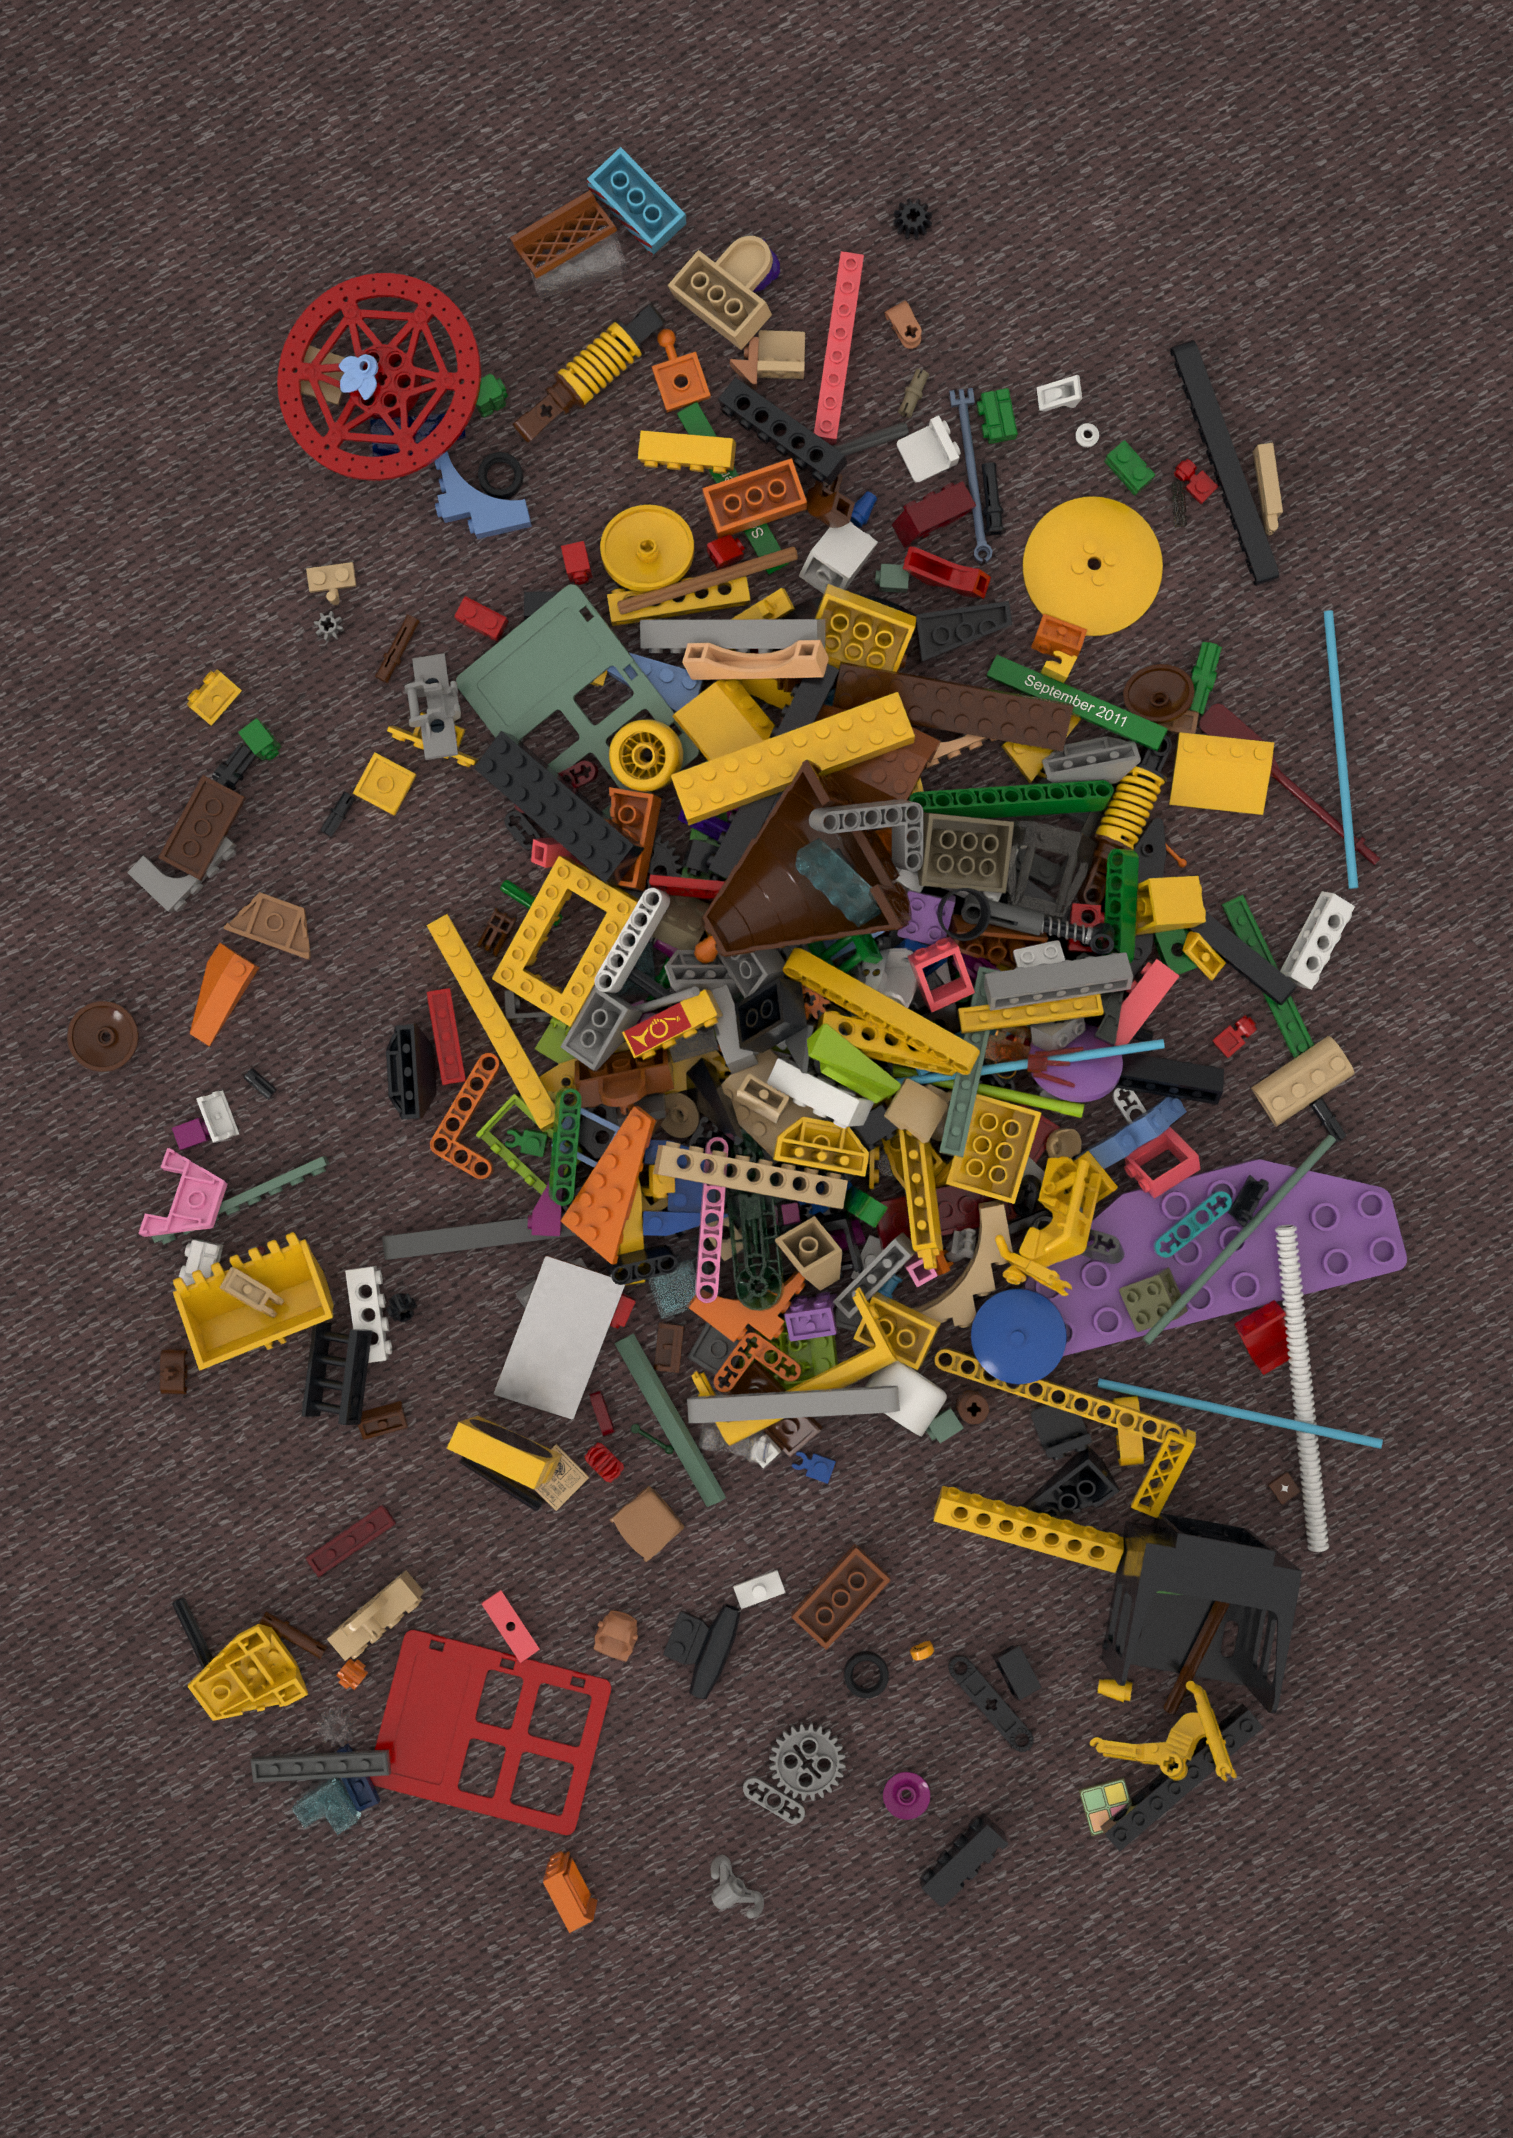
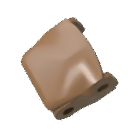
M650 1485L610 1517V1521L615 1523L622 1537L643 1557L645 1562L662 1550L685 1527L681 1523L680 1518Z

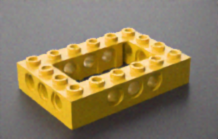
M558 856L492 979L572 1027L595 986V977L639 899L618 886L605 883L591 870L571 858ZM573 891L607 913L562 992V988L552 986L542 980V976L539 974L534 975L524 968L535 963L540 947L549 938L547 935L551 927L560 918L558 915L565 902L569 901Z

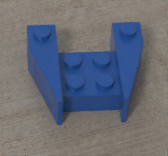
M650 1140L649 1147L645 1150V1164H655L658 1145H666V1141H673ZM680 1144V1149L689 1150V1147ZM680 1155L677 1159V1165L680 1168H684L687 1164V1159L684 1155ZM705 1159L700 1164V1168L703 1172ZM675 1178V1193H668V1211H644L643 1235L668 1236L700 1226L703 1183ZM711 1189L707 1193V1199L711 1203L716 1202V1189ZM715 1213L707 1214L705 1223L717 1221V1215ZM724 1213L723 1219L728 1217V1213Z

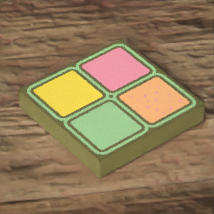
M1124 1777L1078 1789L1091 1836L1104 1833L1100 1826L1130 1802Z

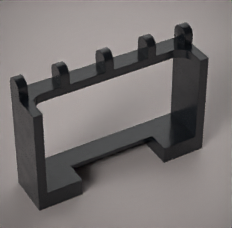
M848 1211L817 1217L816 1219L827 1232L844 1229L852 1261L841 1263L840 1278H844L843 1270L854 1268L855 1272L860 1274L864 1267ZM807 1220L757 1230L754 1239L769 1290L776 1289L778 1287L777 1284L784 1283L793 1273L775 1277L766 1245L776 1243V1238Z

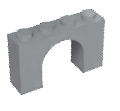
M226 835L202 881L191 875L182 878H171L146 856H142L127 873L168 912H179L187 904L185 899L190 894H197L203 887L201 883L207 877L212 878L219 871L217 866L223 860L228 861L235 854L234 848L237 845Z

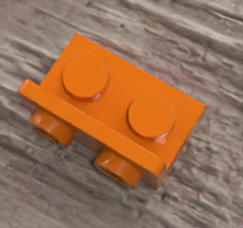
M1043 614L1031 648L1056 657L1053 655L1054 651H1061L1071 657L1073 655L1078 657L1087 629Z

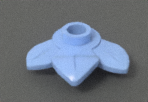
M367 354L361 355L359 358L354 356L344 358L339 364V368L344 372L340 380L341 392L350 393L358 390L363 399L368 400L377 387L375 375L378 372V363L376 359ZM367 362L368 368L364 371L363 366Z

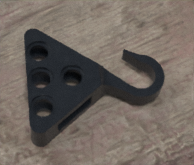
M604 1104L594 1108L584 1107V1109L594 1113L596 1108L603 1107L607 1112L605 1119L619 1126L617 1107ZM583 1115V1120L579 1125L578 1142L598 1162L609 1146L615 1131ZM601 1130H605L609 1134V1140L605 1144H600L596 1138L597 1133Z

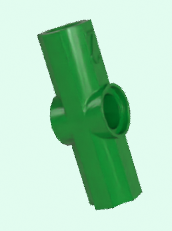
M1210 642L1201 643L1196 665L1193 666L1191 671L1193 673L1191 679L1194 684L1195 695L1188 711L1198 712L1201 716L1204 713L1209 692L1212 691L1217 676L1215 670L1222 649L1217 644Z

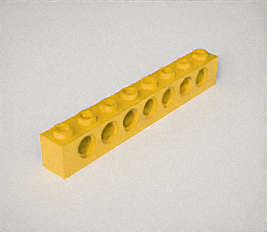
M942 1486L934 1510V1522L1112 1573H1116L1124 1551V1537H1120L1115 1533H1106L1096 1530L1091 1526H1082L1070 1520L1057 1519L1046 1513L1029 1511L1025 1507L1008 1505L1000 1500L987 1499L979 1494L960 1491L955 1487Z

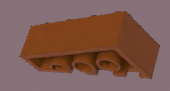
M952 914L948 931L955 934H964L971 931L977 924H969L963 920L962 915ZM988 924L986 930L975 939L968 941L952 939L959 946L961 953L978 959L982 957L988 959L990 963L996 965L1000 963L1014 970L1016 962L1013 951L1047 943L1048 936L1046 932L1043 934L1040 932V935L1037 936Z

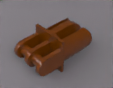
M495 908L476 947L481 948L491 929H494L484 949L490 952L501 933L502 935L492 953L493 956L497 957L507 936L510 935L517 918L514 917L512 919L508 917V913L505 912L503 914L499 912L498 908ZM495 918L500 920L498 926L492 924ZM504 922L509 924L507 931L501 929Z

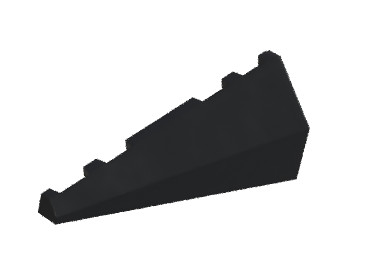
M701 1058L686 1073L687 1097L695 1103L697 1109L735 1144L739 1145L744 1139L731 1098L723 1093L716 1067L704 1058Z

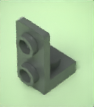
M511 990L504 991L506 1019H512V1024L526 1023V1018H535V1022H549V1017H553L547 1012L517 1014V1009H521L520 996Z

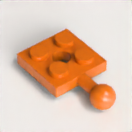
M663 329L658 333L657 341L660 346L665 348L669 361L652 366V371L666 412L668 413L692 405L695 402L711 398L696 352L677 357L674 348L676 336L672 330ZM678 377H685L688 380V384L683 388H679L675 385V380Z

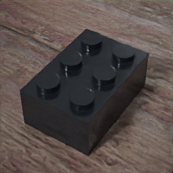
M777 978L735 1004L740 1049L763 1053L807 1027L801 982Z

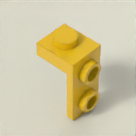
M655 1164L649 1165V1185L641 1186L643 1196L665 1198L667 1193H675V1178L653 1174Z

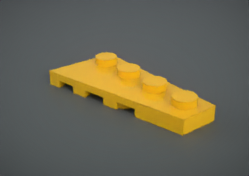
M1071 715L1067 736L1081 718ZM1006 742L1001 746L1029 783L1033 781L1043 768L1042 760L1055 751L1013 742Z

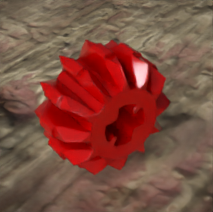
M596 1443L584 1456L585 1461L606 1482L611 1483L624 1470V1465L602 1443Z

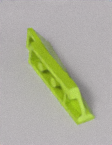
M823 1024L807 1039L808 1056L820 1061L821 1073L870 1101L879 1103L886 1097L889 1099L901 1088V1084L828 1024Z

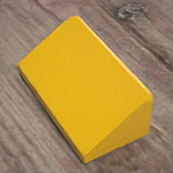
M1189 931L1182 951L1209 980L1213 981L1226 962L1199 933Z

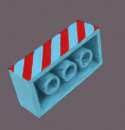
M621 147L587 178L588 189L652 255L686 225V214Z

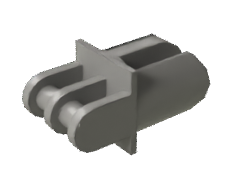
M967 1228L961 1232L954 1230L953 1237L946 1244V1250L949 1251L946 1257L949 1261L957 1262L965 1257L973 1259L976 1236H974L976 1231L974 1229Z

